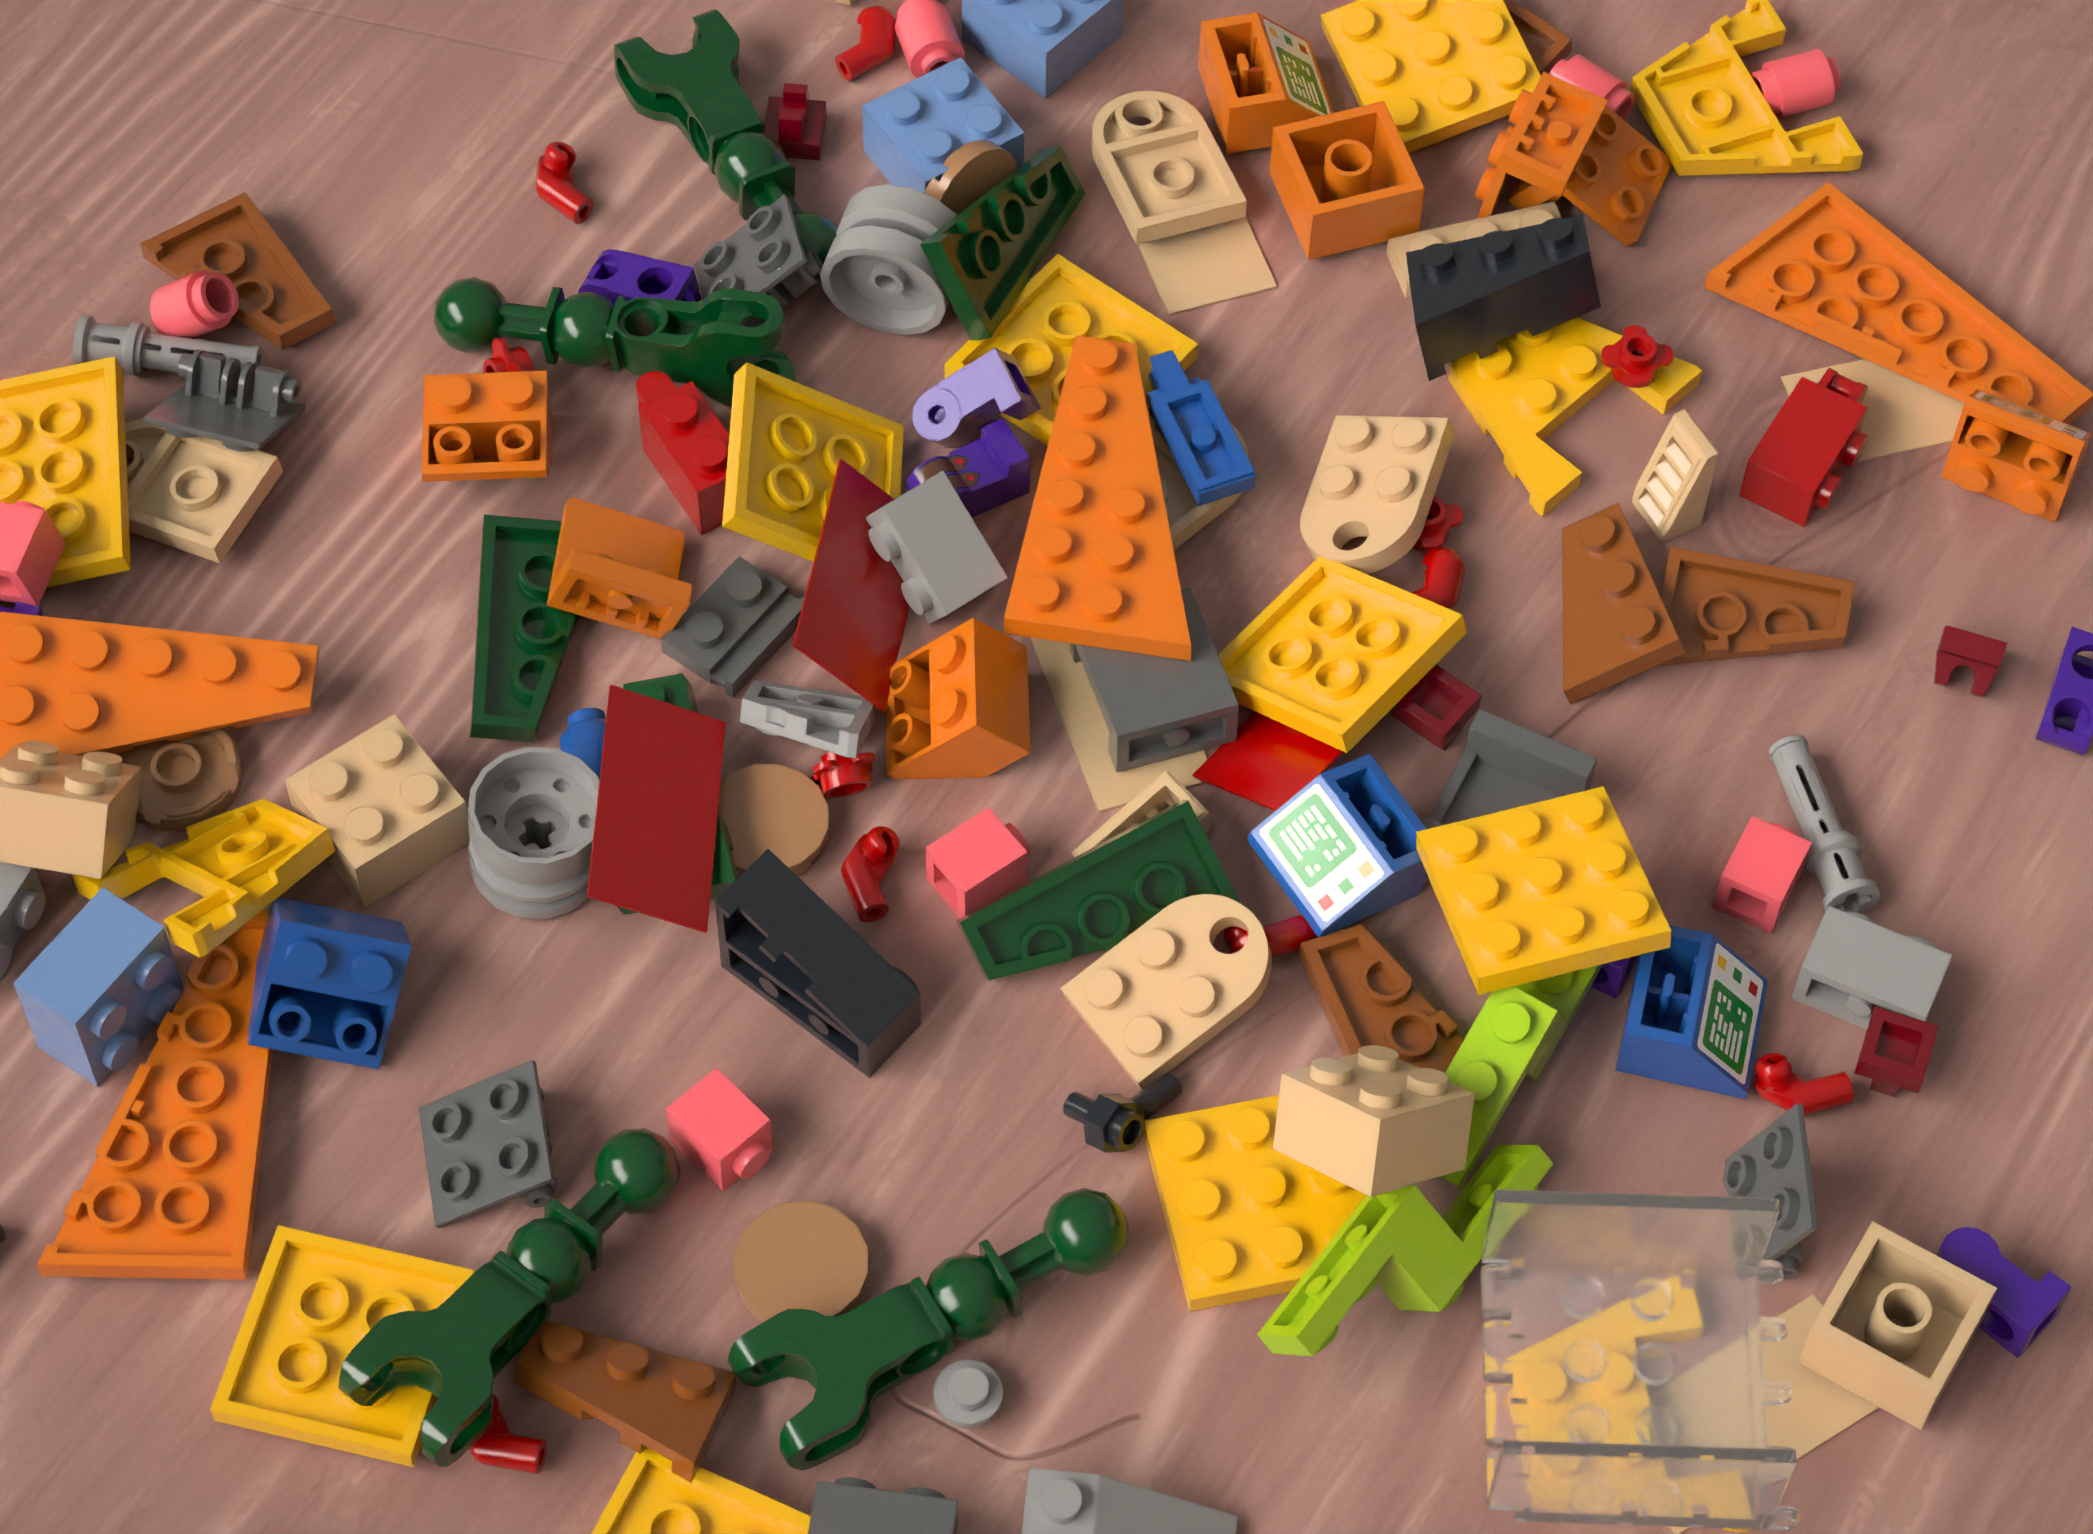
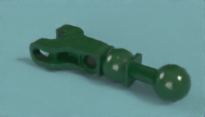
M716 9L693 16L695 31L692 39V49L686 53L669 55L657 52L642 37H634L614 44L615 75L637 113L653 120L670 122L676 125L700 159L708 164L712 174L716 175L720 189L733 201L739 203V214L744 220H748L756 210L763 206H770L785 194L789 198L805 254L812 250L824 264L829 249L836 237L838 227L824 215L816 212H802L795 202V168L790 161H787L783 147L773 138L764 134L765 125L758 117L752 102L739 84V66L737 61L739 58L740 39L724 16ZM820 273L818 274V276H819V282L816 283L815 285L821 283Z
M472 277L457 280L445 287L435 301L434 324L439 335L451 348L465 353L488 350L492 348L494 339L503 337L541 341L547 364L556 365L560 355L565 362L582 368L597 367L611 360L613 371L622 372L623 368H625L632 374L641 376L650 371H659L668 375L672 382L687 384L692 381L696 388H699L708 397L729 407H732L734 374L746 362L796 382L790 359L785 353L774 349L785 330V318L781 304L776 298L765 293L724 288L710 293L704 300L697 302L639 297L627 301V297L618 296L614 304L608 297L593 292L578 293L565 299L563 289L553 287L547 306L538 307L507 303L506 298L493 283ZM753 318L766 320L764 324L757 327L743 326L745 322Z
M645 1128L622 1130L606 1140L595 1160L594 1177L596 1184L570 1210L557 1200L550 1199L544 1206V1218L533 1219L518 1228L509 1242L505 1253L499 1251L490 1262L481 1266L438 1308L426 1312H398L382 1318L351 1350L342 1363L338 1384L339 1390L361 1406H372L387 1394L401 1387L417 1386L433 1393L437 1401L423 1419L421 1452L441 1467H447L454 1463L491 1426L493 1416V1379L536 1334L542 1323L551 1317V1304L562 1303L577 1294L587 1279L590 1270L596 1271L602 1265V1235L624 1212L628 1214L648 1213L668 1202L679 1183L680 1165L673 1147L664 1136Z
M1082 1188L1064 1193L1050 1207L1043 1222V1232L1006 1253L998 1256L990 1242L985 1239L979 1242L980 1256L963 1253L944 1259L931 1272L926 1285L918 1276L912 1279L910 1283L894 1287L840 1316H824L813 1310L787 1309L739 1337L731 1347L728 1363L739 1380L749 1386L760 1387L769 1382L790 1376L806 1380L816 1389L813 1401L797 1415L785 1422L780 1432V1452L787 1464L797 1470L810 1469L857 1445L870 1423L871 1408L876 1399L890 1389L931 1367L944 1355L954 1352V1339L972 1341L987 1337L1002 1323L1007 1311L1010 1312L1013 1318L1022 1315L1020 1291L1061 1268L1068 1272L1085 1276L1107 1271L1121 1257L1128 1243V1222L1120 1205L1105 1192Z

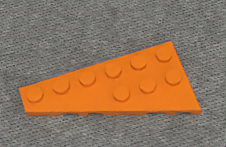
M1829 182L1707 273L1705 289L1963 403L1966 402L1967 397L1971 393L1979 389L2069 425L2091 407L2093 392Z

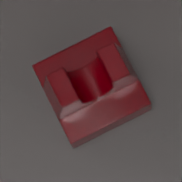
M784 83L783 97L769 96L764 134L773 138L783 147L786 158L820 161L827 119L826 101L809 100L808 85Z
M1945 625L1936 650L1933 684L1946 687L1954 668L1959 666L1967 667L1974 675V683L1971 686L1970 694L1983 698L2001 665L2007 642Z
M1436 664L1391 709V715L1445 751L1459 736L1467 721L1479 709L1482 695Z
M1874 1006L1854 1074L1872 1079L1869 1087L1870 1090L1895 1097L1899 1088L1919 1093L1939 1026Z

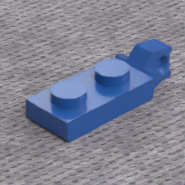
M1173 350L1151 356L1150 362L1152 366L1148 378L1154 391L1147 392L1150 413L1197 505L1201 506L1255 488V471L1208 380L1201 381L1198 376L1187 379Z

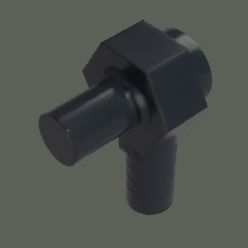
M1165 1073L1132 1098H1126L1117 1093L1099 1094L1096 1100L1079 1092H1073L1067 1097L1063 1111L1067 1117L1084 1124L1086 1144L1105 1153L1130 1151L1138 1145L1144 1134L1145 1120L1180 1096L1182 1087L1174 1075Z

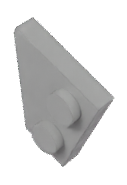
M753 680L742 698L740 723L756 727L758 731L764 734L783 736L844 757L856 759L875 723L876 707L858 695Z

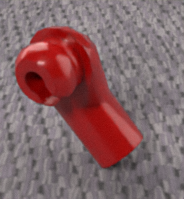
M876 5L865 8L860 12L857 18V24H861L860 43L835 57L836 66L845 80L852 81L892 57L896 37V20L892 13L884 6Z
M552 142L546 146L545 155L539 157L535 189L542 200L575 224H581L590 216L594 207V201L573 186L575 174L573 164L577 157L574 149L563 142Z
M1442 547L1432 548L1426 552L1422 560V564L1427 566L1424 573V586L1412 592V594L1450 609L1459 600L1465 566L1460 555L1455 550Z
M885 826L873 827L868 834L862 835L843 861L841 867L843 881L858 919L861 922L878 920L887 914L889 910L879 883L894 863L895 855L900 849V841L897 834Z
M1301 914L1262 926L1270 945L1272 958L1300 950L1301 943L1318 938ZM1227 927L1225 929L1223 939L1227 946L1231 948L1229 954L1238 952L1245 946L1249 936L1246 930L1240 927Z
M1766 1054L1756 1063L1755 1070L1757 1075L1754 1076L1753 1082L1760 1097L1785 1111H1788L1797 1103L1803 1104L1805 1116L1853 1102V1088L1849 1077L1844 1071L1807 1081L1792 1073L1791 1062L1782 1054Z
M492 1394L493 1416L491 1426L469 1448L474 1459L488 1466L540 1474L546 1459V1440L511 1434L499 1410V1401Z

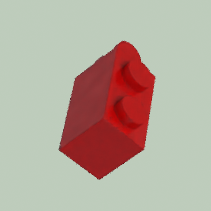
M1831 368L1826 370L1818 384L1801 377L1748 459L1739 496L1805 527L1817 506L1827 510L1842 482V477L1838 475L1844 464L1851 468L1856 465L1869 438L1868 434L1861 432L1868 408L1862 405L1868 386L1842 376Z
M650 371L641 375L636 382V393L639 399L638 412L643 451L699 533L703 535L722 526L729 433L692 381L677 388L670 377L663 372Z

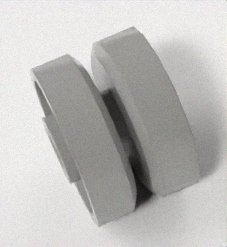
M886 184L862 189L851 196L837 229L836 237L821 269L820 278L823 291L834 306L855 322L880 332L911 335L925 333L940 324L950 300L920 244L957 216L956 213L936 198L913 188Z

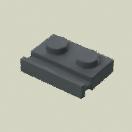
M739 556L686 611L674 629L668 631L661 638L662 652L710 684L715 681L725 688L727 695L734 698L796 631L804 597L802 596L798 599L788 592L786 585Z

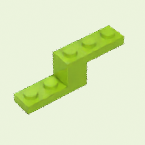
M1603 964L1491 992L1445 1072L1449 1077V1082L1475 1093L1465 1169L1440 1176L1441 1178L1461 1189L1524 1077L1527 1075L1537 1081Z
M1496 1145L1442 1216L1439 1215L1416 1185L1406 1186L1373 1197L1366 1195L1258 1332L1257 1336L1273 1354L1313 1357L1334 1340L1338 1332L1337 1325L1354 1303L1368 1295L1376 1283L1399 1310L1441 1312L1460 1296L1464 1288L1463 1282L1478 1262L1498 1246L1501 1241V1232L1516 1212L1534 1199L1539 1189V1182L1552 1167L1553 1162L1539 1145Z

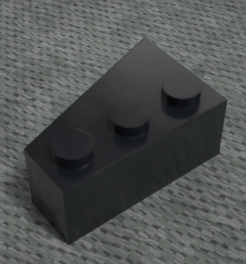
M1583 215L1565 219L1554 218L1542 224L1509 231H1493L1476 238L1448 244L1437 243L1423 249L1406 252L1415 326L1429 381L1446 374L1444 364L1476 351L1480 359L1498 352L1496 342L1528 329L1533 337L1601 307Z
M769 849L715 900L721 967L870 1078L921 1025L920 992L915 982L899 968L892 967Z

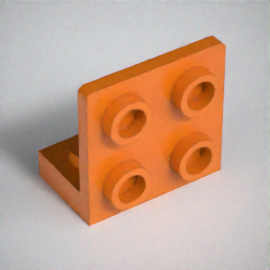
M1546 72L1542 73L1533 93L1522 89L1508 119V122L1515 124V127L1509 125L1506 131L1501 130L1487 159V163L1496 166V168L1487 166L1474 194V198L1483 202L1477 219L1493 215L1512 176L1561 197L1603 115L1608 100Z
M1606 106L1562 195L1623 245L1629 247L1638 241L1672 164L1667 155ZM1518 178L1507 201L1517 209L1540 205L1545 201L1548 203L1556 202L1560 197Z
M570 498L564 506L547 606L661 639L668 631L674 629L690 604L693 584L678 580L685 540L684 532L581 499Z

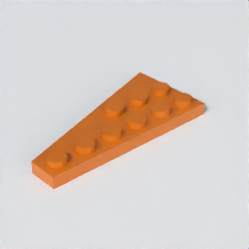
M1076 335L1004 615V634L1191 661V641L1136 345L1134 343Z
M0 612V759L14 745L19 746L20 743L26 741L51 743L58 747L59 753L83 756L88 752H108L114 754L134 750V746L167 739L169 742L192 738L193 734L230 726H234L236 729L312 713L320 652L318 645Z
M270 910L259 912L207 955L201 958L195 956L186 974L188 982L182 992V996L179 998L172 1013L167 1012L156 1032L158 1041L146 1064L140 1063L96 1148L97 1159L81 1190L74 1191L64 1211L66 1219L53 1245L47 1244L37 1263L41 1276L247 1280L274 1053L273 1049L248 1045L247 1040L257 957Z

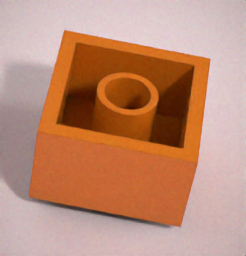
M1384 101L1273 127L1269 173L1308 260L1419 232L1425 188Z

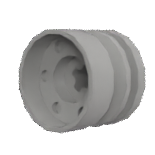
M525 747L500 755L481 770L472 785L468 809L470 837L469 869L477 890L496 909L518 918L547 920L570 913L589 899L587 897L599 779L580 758L556 748Z

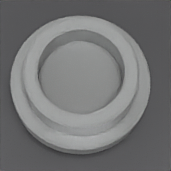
M976 1360L954 1362L941 1371L934 1384L935 1407L941 1417L954 1426L966 1429L982 1426L991 1421L1000 1410L1003 1400L1001 1380L991 1367Z

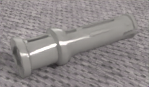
M81 315L74 334L73 362L75 365L115 356L127 375L138 376L139 373L144 374L146 369L178 373V363L182 354H193L195 350H201L225 356L226 362L230 358L238 359L241 363L242 371L247 362L255 363L257 367L263 366V349L261 346L250 347L204 339L151 333L150 327L145 326L141 322H132L129 327L97 323L94 316Z
M1792 735L1782 738L1770 747L1769 757L1777 769L1805 840L1812 842L1805 865L1809 872L1817 875L1824 891L1825 897L1822 901L1824 911L1826 912L1829 905L1844 912L1850 911L1863 914L1874 907L1879 901L1881 893L1876 882L1867 879L1858 858L1862 851L1856 836L1843 830L1830 800L1829 793L1810 753L1806 737Z

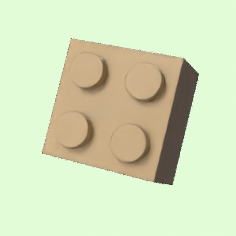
M395 714L285 779L293 812L329 829L336 851L327 857L326 860L364 908L469 845L470 837L466 802Z
M26 741L20 743L19 746L14 745L0 759V862L101 879L134 840L141 766L122 763L120 756L108 752H88L83 756L59 753L57 746L42 741Z
M1363 1046L1359 1048L1358 1053L1337 1059L1317 1058L1311 1062L1310 1066L1284 1072L1281 1075L1273 1149L1373 1197L1465 1169L1475 1093L1449 1082V1077L1444 1072L1431 1068H1418L1399 1059L1397 1051L1384 1046Z
M1872 1221L1812 1324L1797 1362L1922 1430L1981 1324L1997 1288Z

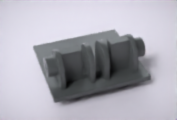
M784 194L770 206H763L756 210L749 217L746 224L726 240L712 244L703 253L701 259L694 264L703 300L714 291L732 288L765 294L769 292L780 304L788 306L792 302L788 291L797 298L812 285L818 283V274L821 272L823 263L812 250L805 254L789 198ZM753 318L745 322L743 326L757 327L766 320Z
M195 350L193 354L183 353L178 363V375L186 378V384L146 414L143 422L165 427L167 433L176 437L192 438L203 436L222 441V444L228 449L249 452L260 450L302 414L306 409V405L296 403L301 392V381L293 379L289 371L262 365L257 367L252 362H247L241 371V363L238 359L230 358L226 362L225 356Z
M534 1060L418 1107L436 1227H443L518 1195L525 1198L527 1206L533 1208L544 1207L550 1199H553L552 1194L557 1190L558 1184L556 1177H554L551 1160L552 1146L550 1141H548L549 1128L545 1122L542 1104L544 1096L539 1085L537 1066Z
M1797 1103L1725 1160L1723 1180L1724 1187L1729 1195L1732 1222L1730 1245L1736 1258L1738 1282L1745 1283L1764 1268L1771 1269L1772 1277L1779 1280L1792 1279L1798 1276V1266L1804 1263L1801 1240L1818 1229L1803 1104Z

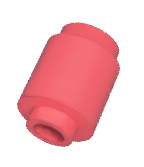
M907 0L900 6L897 11L895 31L914 77L919 78L960 57L963 60L965 59L964 48L949 10L945 5L939 3L938 0Z
M1818 48L1766 62L1763 64L1762 70L1751 73L1753 80L1778 119L1831 105L1834 101L1835 91L1841 88V77L1836 61L1833 57L1826 58L1824 53Z
M1580 54L1573 56L1568 61L1561 59L1550 72L1551 75L1608 100L1606 106L1624 121L1633 107L1635 95L1626 89V82Z
M207 270L195 272L164 285L154 292L150 301V314L153 324L158 332L163 335L192 339L218 330L230 322L232 316L238 310V292L233 282L222 273Z

